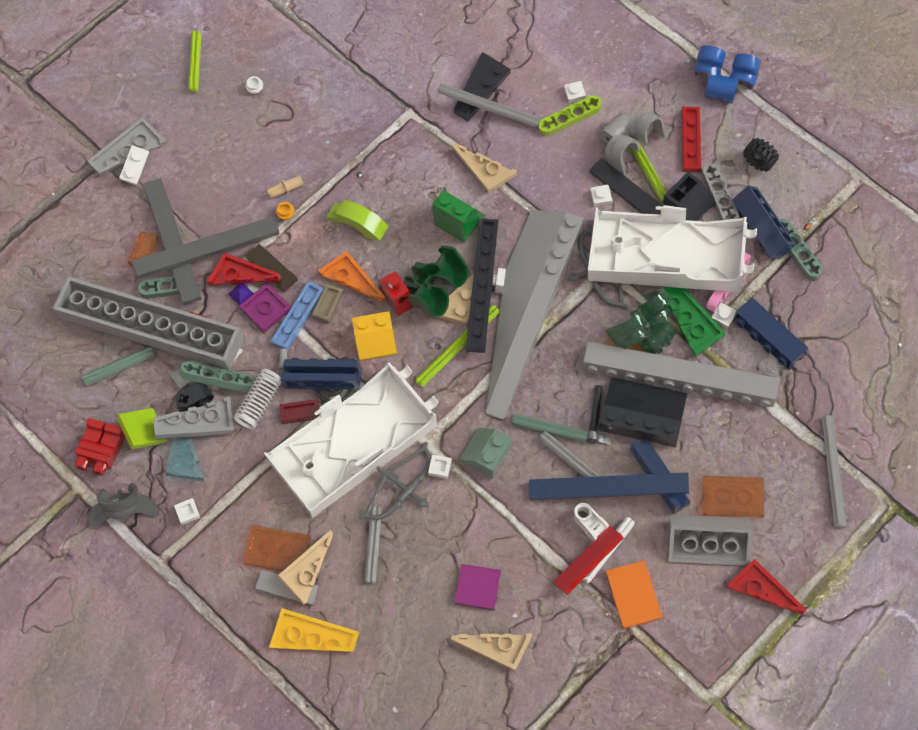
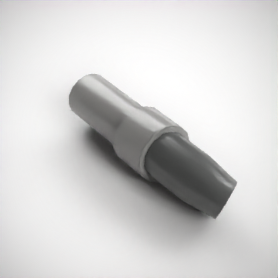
M280 349L278 363L280 377L281 373H285L283 362L284 359H287V349Z

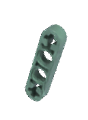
M779 219L783 226L786 227L791 238L798 242L788 253L808 280H818L823 272L822 265L793 225L787 219ZM804 253L808 256V259L801 260L798 255ZM811 268H812V270H817V273H816V274H815L814 272L811 273V272H810Z
M184 362L180 368V376L185 380L241 392H249L255 381L254 377L247 373L195 362ZM210 373L212 377H206L203 374ZM229 377L231 381H225L222 378Z

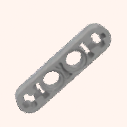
M713 163L706 164L703 168L702 177L710 195L715 201L714 205L720 220H730L727 219L728 211L731 218L739 219L738 211L732 201L719 167ZM708 170H710L711 172H714V175H713V178H714V179H713V180H712V175H711V173H708ZM718 184L722 187V190L715 191L712 186ZM726 200L729 205L721 206L719 201Z

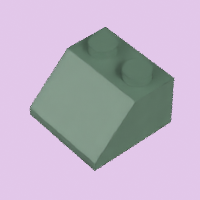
M478 428L459 461L494 478L512 448V438L495 429Z

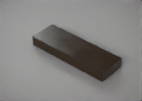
M260 244L246 255V258L251 263L279 273L281 279L273 283L283 292L287 291L298 281L293 273Z

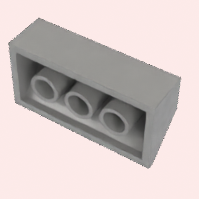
M670 515L668 562L747 566L750 563L753 534L751 519Z

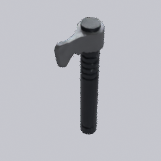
M595 385L587 441L591 444L603 443L609 446L611 444L610 435L602 436V434L599 435L597 432L602 386Z

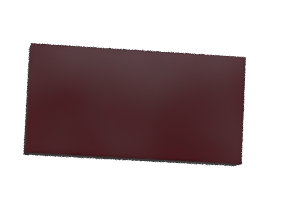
M318 399L279 404L282 424L310 421L320 416V413L318 415L314 414V412L319 410Z

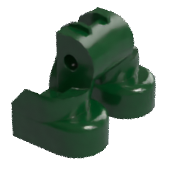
M442 245L438 249L441 255L436 263L416 262L411 268L415 275L405 276L403 282L410 291L406 298L414 307L420 308L427 315L440 317L445 314L449 306L448 293L443 286L433 284L435 280L440 279L442 283L452 287H461L466 282L468 266L455 247Z

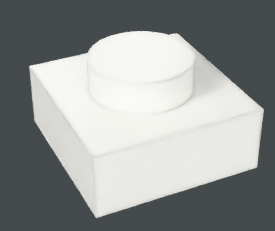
M581 81L564 85L568 103L586 98Z
M609 185L590 188L594 207L612 204Z
M498 268L497 275L493 274L492 286H495V293L502 294L506 269Z
M720 303L711 318L717 324L728 329L734 320L736 310Z
M432 455L428 472L429 476L448 479L452 458Z
M193 498L174 505L182 525L200 518Z

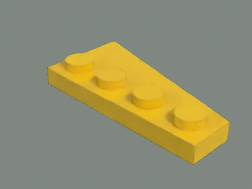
M282 608L269 648L354 652L360 632Z

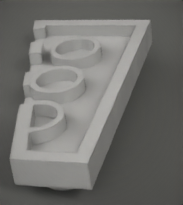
M230 397L223 398V401L216 403L215 401L209 402L205 406L198 408L196 406L191 407L184 412L179 413L177 411L153 418L155 439L233 434L234 431Z

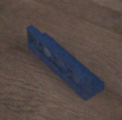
M648 439L640 443L637 440L631 442L630 451L646 474L670 473ZM686 494L661 495L673 515L691 503Z

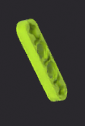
M592 95L543 118L539 122V133L543 136H551L598 113L601 110V99L596 95ZM575 109H580L583 111V113L581 115H575L573 111ZM563 116L567 118V121L561 123L557 119Z

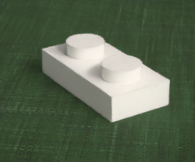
M132 145L119 179L137 186L149 151Z

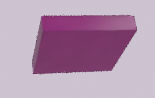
M266 283L243 302L239 308L265 333L288 314L291 306Z
M461 564L454 603L456 605L495 611L501 570Z

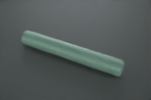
M149 346L82 375L85 385L92 384L155 356L154 351Z
M514 414L512 418V424L515 426L540 432L547 431L552 435L586 442L588 432L519 414Z

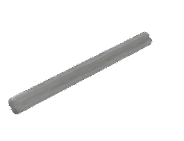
M440 83L437 90L439 94L535 128L538 127L540 122L539 117Z
M826 415L822 417L833 521L835 528L846 527L834 417Z

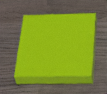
M153 408L118 414L117 420L132 450L167 442L168 438L155 439L153 418L157 416Z

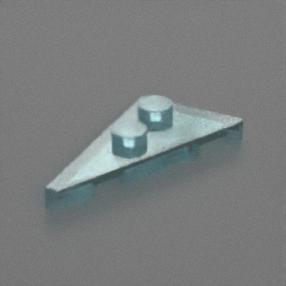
M191 437L173 438L166 476L204 481V473L201 470Z

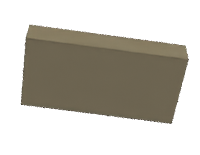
M326 284L312 313V318L329 324L344 294V289Z

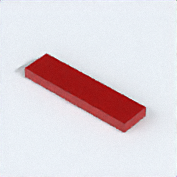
M682 106V172H701L700 107Z
M609 526L553 583L568 595L624 537Z

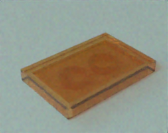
M703 476V516L764 518V478Z
M252 525L243 563L244 565L284 571L309 549L311 536Z

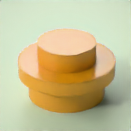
M282 202L277 206L276 214L280 219L288 220L294 215V207L288 202Z

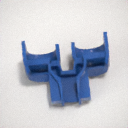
M700 46L694 70L695 76L698 75V71L710 73L705 91L706 98L713 100L715 97L724 99L723 103L733 104L739 80L749 82L753 89L761 66V60L758 57L744 53L736 54L732 64V72L727 77L721 75L726 52L715 46Z

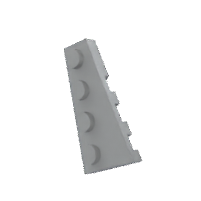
M141 117L88 160V164L101 176L124 165L132 145L151 152L167 143Z

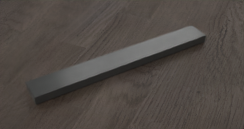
M159 178L144 183L165 250L183 245L162 179ZM190 263L172 268L183 305L202 300Z
M270 217L132 260V264L138 279L270 238L280 233L274 217Z

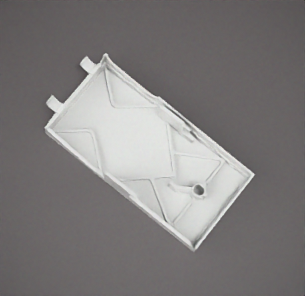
M656 206V210H661V215L598 211V207H596L588 265V281L740 292L743 273L750 274L754 271V263L752 265L744 264L746 238H755L757 235V228L754 230L747 229V217L702 222L686 220V208L673 206Z
M390 362L387 363L380 372L348 399L342 402L340 395L331 399L314 412L315 415L320 413V416L269 453H264L269 464L312 518L376 472L377 466H384L437 427L436 414L431 410L437 406L438 400L432 396L428 402L424 403L405 380L412 374V370L408 365H406L404 370L398 372Z

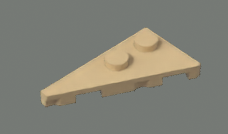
M455 143L452 145L454 152L488 193L517 176V171L513 168L512 170L502 166V163L492 161L480 153H472L462 145Z
M474 273L461 287H458L449 295L448 309L444 315L438 318L468 325Z
M331 530L278 575V578L303 606L307 603L332 540L333 532Z
M532 634L452 635L451 641L516 672L532 639Z

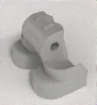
M620 112L615 118H612L611 122L603 126V129L600 131L601 140L608 143L605 150L607 162L626 176L622 160L627 155L626 149L631 147L638 152L640 151L638 141L629 136L637 137L638 140L645 144L648 143L647 135L651 131L665 138L666 132L663 119L652 112L638 114L634 118Z

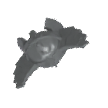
M134 483L129 484L128 491L130 493H123L119 489L117 490V495L108 498L110 493L106 489H102L96 497L98 503L91 508L88 516L90 517L89 524H92L91 529H98L99 525L107 519L112 518L126 522L134 513H143L156 517L159 515L157 512L159 508L153 500L149 499V496L137 494V486Z

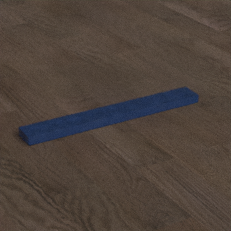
M688 472L529 479L530 500L689 494Z

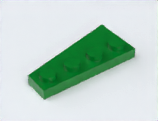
M664 287L661 290L695 358L725 336V332L685 288Z

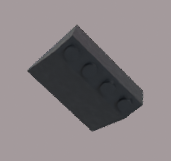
M611 377L599 431L643 441L648 439L652 443L676 448L687 393Z

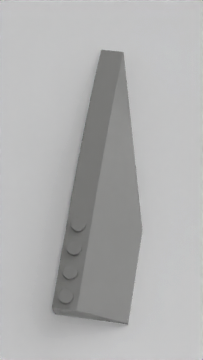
M531 210L505 271L486 415L503 421L505 419L582 233L584 218L567 212Z

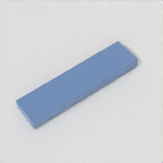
M309 281L306 283L271 339L270 343L280 349H287L288 352L314 310L324 288Z

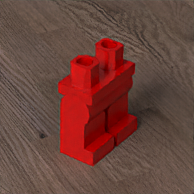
M88 418L86 430L75 451L77 456L75 466L79 470L86 471L89 463L94 464L92 472L103 476L107 468L112 469L113 462L126 437L120 426L109 423L105 424V422Z

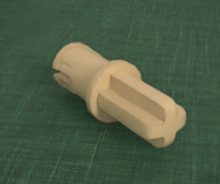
M297 175L289 180H282L281 183L268 188L267 194L270 198L283 193L288 194L289 191L303 186L302 179Z

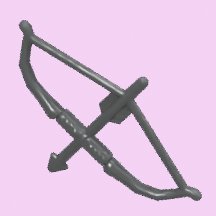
M591 224L587 225V229L582 233L578 241L580 259L583 261L587 271L577 274L573 272L568 277L569 280L577 281V278L588 275L589 258L585 253L583 240L588 233L591 236L593 235ZM592 281L593 288L603 301L609 305L620 306L625 310L628 309V306L624 303L621 283H617L620 302H615L605 296L599 281Z
M424 442L421 449L388 471L380 466L376 467L383 474V477L365 513L360 514V520L363 518L380 520L389 517L393 512L402 507V503L409 496L420 503L419 506L429 507L426 498L422 499L413 492L424 481L429 472L431 455L427 448L428 442ZM424 451L427 457L426 466L417 478L406 487L398 481L399 476L393 471ZM384 481L390 485L396 484L403 490L396 499V502L385 513L380 515L369 514Z

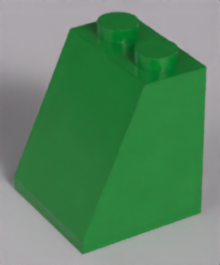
M444 190L432 203L434 225L463 243L466 242L477 228L480 218H485L484 213Z

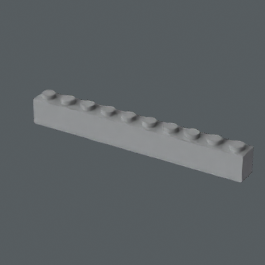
M589 341L583 362V370L595 374L598 372L609 377H623L628 381L639 380L645 384H659L665 388H679L685 392L695 391L705 396H720L725 400L736 399L742 403H756L762 407H774L780 378Z

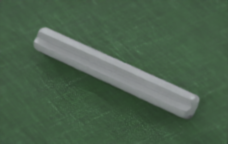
M544 431L539 436V440L582 477L599 476L547 431Z
M374 506L371 508L370 515L382 514L381 507ZM370 519L365 569V583L375 584L381 519Z

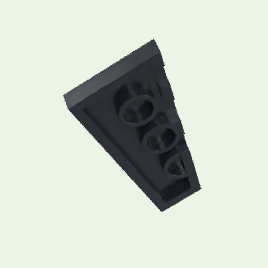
M482 52L463 91L489 99L509 76L511 69ZM458 100L454 113L469 122L480 108Z

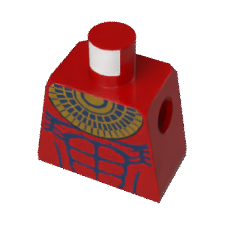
M396 271L379 280V290L383 293L397 316L414 307L406 298L410 291Z

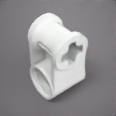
M580 503L575 507L573 515L575 523L594 542L609 527L608 523L586 503ZM585 511L588 516L581 518L578 512Z

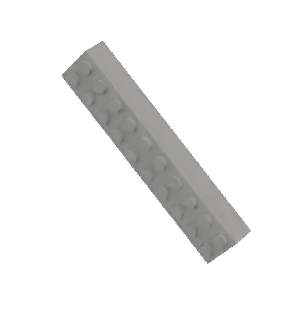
M69 276L53 307V310L60 319L230 370L244 339L239 327Z

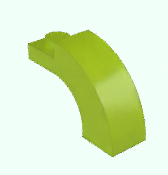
M343 200L342 203L335 202L326 216L331 222L344 223L354 227L367 239L380 241L389 227L378 215L369 209L348 200Z

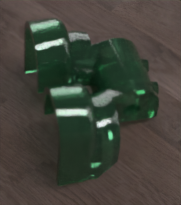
M663 288L644 295L643 297L647 302L638 305L637 310L630 312L632 318L605 330L615 345L627 349L640 343L646 353L660 354L663 351V347L671 344L670 341L675 337V330L667 320L671 315L668 307L671 300Z

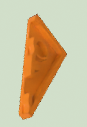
M345 251L318 270L320 276L377 301L383 302L386 300L383 293L348 251Z

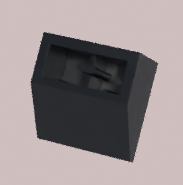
M689 171L664 195L663 205L686 208V220L698 221L715 204L704 183Z

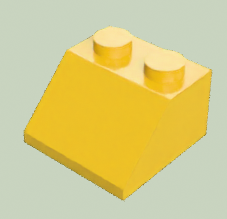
M389 311L352 318L360 361L397 355Z

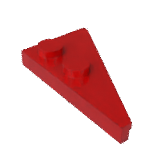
M224 252L207 279V283L212 286L279 281L281 276L277 272Z
M755 559L726 586L730 590L803 615L807 610Z

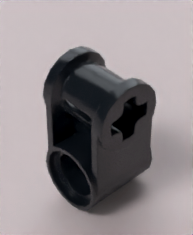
M196 382L189 388L179 392L175 397V402L179 412H184L188 410L187 407L196 406L198 408L206 405L213 400L214 395L206 384Z

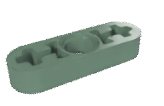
M174 276L144 280L138 286L140 295L145 299L180 294L177 285L175 289L174 282L176 280ZM163 284H171L170 289L166 291L161 290ZM147 286L150 287L149 292H145Z

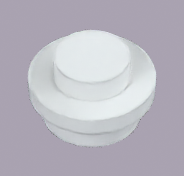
M255 76L248 78L245 84L246 90L251 94L259 93L263 89L262 80Z

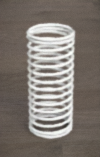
M261 369L248 395L245 396L246 399H243L239 410L233 416L236 422L248 429H255L256 425H258L257 422L260 421L259 418H262L261 415L264 414L263 411H266L265 407H268V404H270L269 400H272V397L275 396L274 393L277 392L276 389H279L278 386L282 384L279 375L271 370ZM262 379L274 384L277 388L267 384ZM261 383H263V384L269 386V387L272 388L274 391L269 390L268 388L264 387ZM259 387L264 388L265 390L269 391V392L272 393L273 395L266 393L265 391L261 390ZM256 390L263 392L264 394H266V395L269 396L270 398H267V397L261 395V394H260L259 392H257ZM255 394H257V395L263 397V398L266 399L268 402H266V401H264V400L258 398ZM253 398H256V399L260 400V401L263 402L265 405H262V404L258 403V402L255 401ZM250 401H252V402H254V403L260 405V406H261L262 408H264V409H261V408L255 406V405L252 404ZM248 405H251V406L257 408V409L260 410L262 413H260V412H258V411L252 409V408H251L250 406H248ZM247 409L257 413L259 416L252 414ZM244 412H246V413L252 415V416L255 417L257 420H255V419L249 417V416L246 415ZM239 418L243 419L244 421L248 422V423L251 424V425H248V424L244 423V422L241 421Z

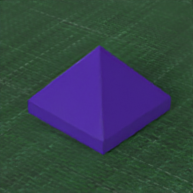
M244 283L239 284L228 293L239 306L254 294Z

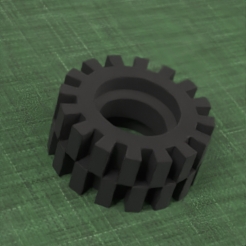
M753 138L743 151L744 158H747L746 161L750 162L751 166L754 165L755 169L758 170L760 168V171H770L779 159L778 151L773 149L774 146H770L768 141L764 142V139Z

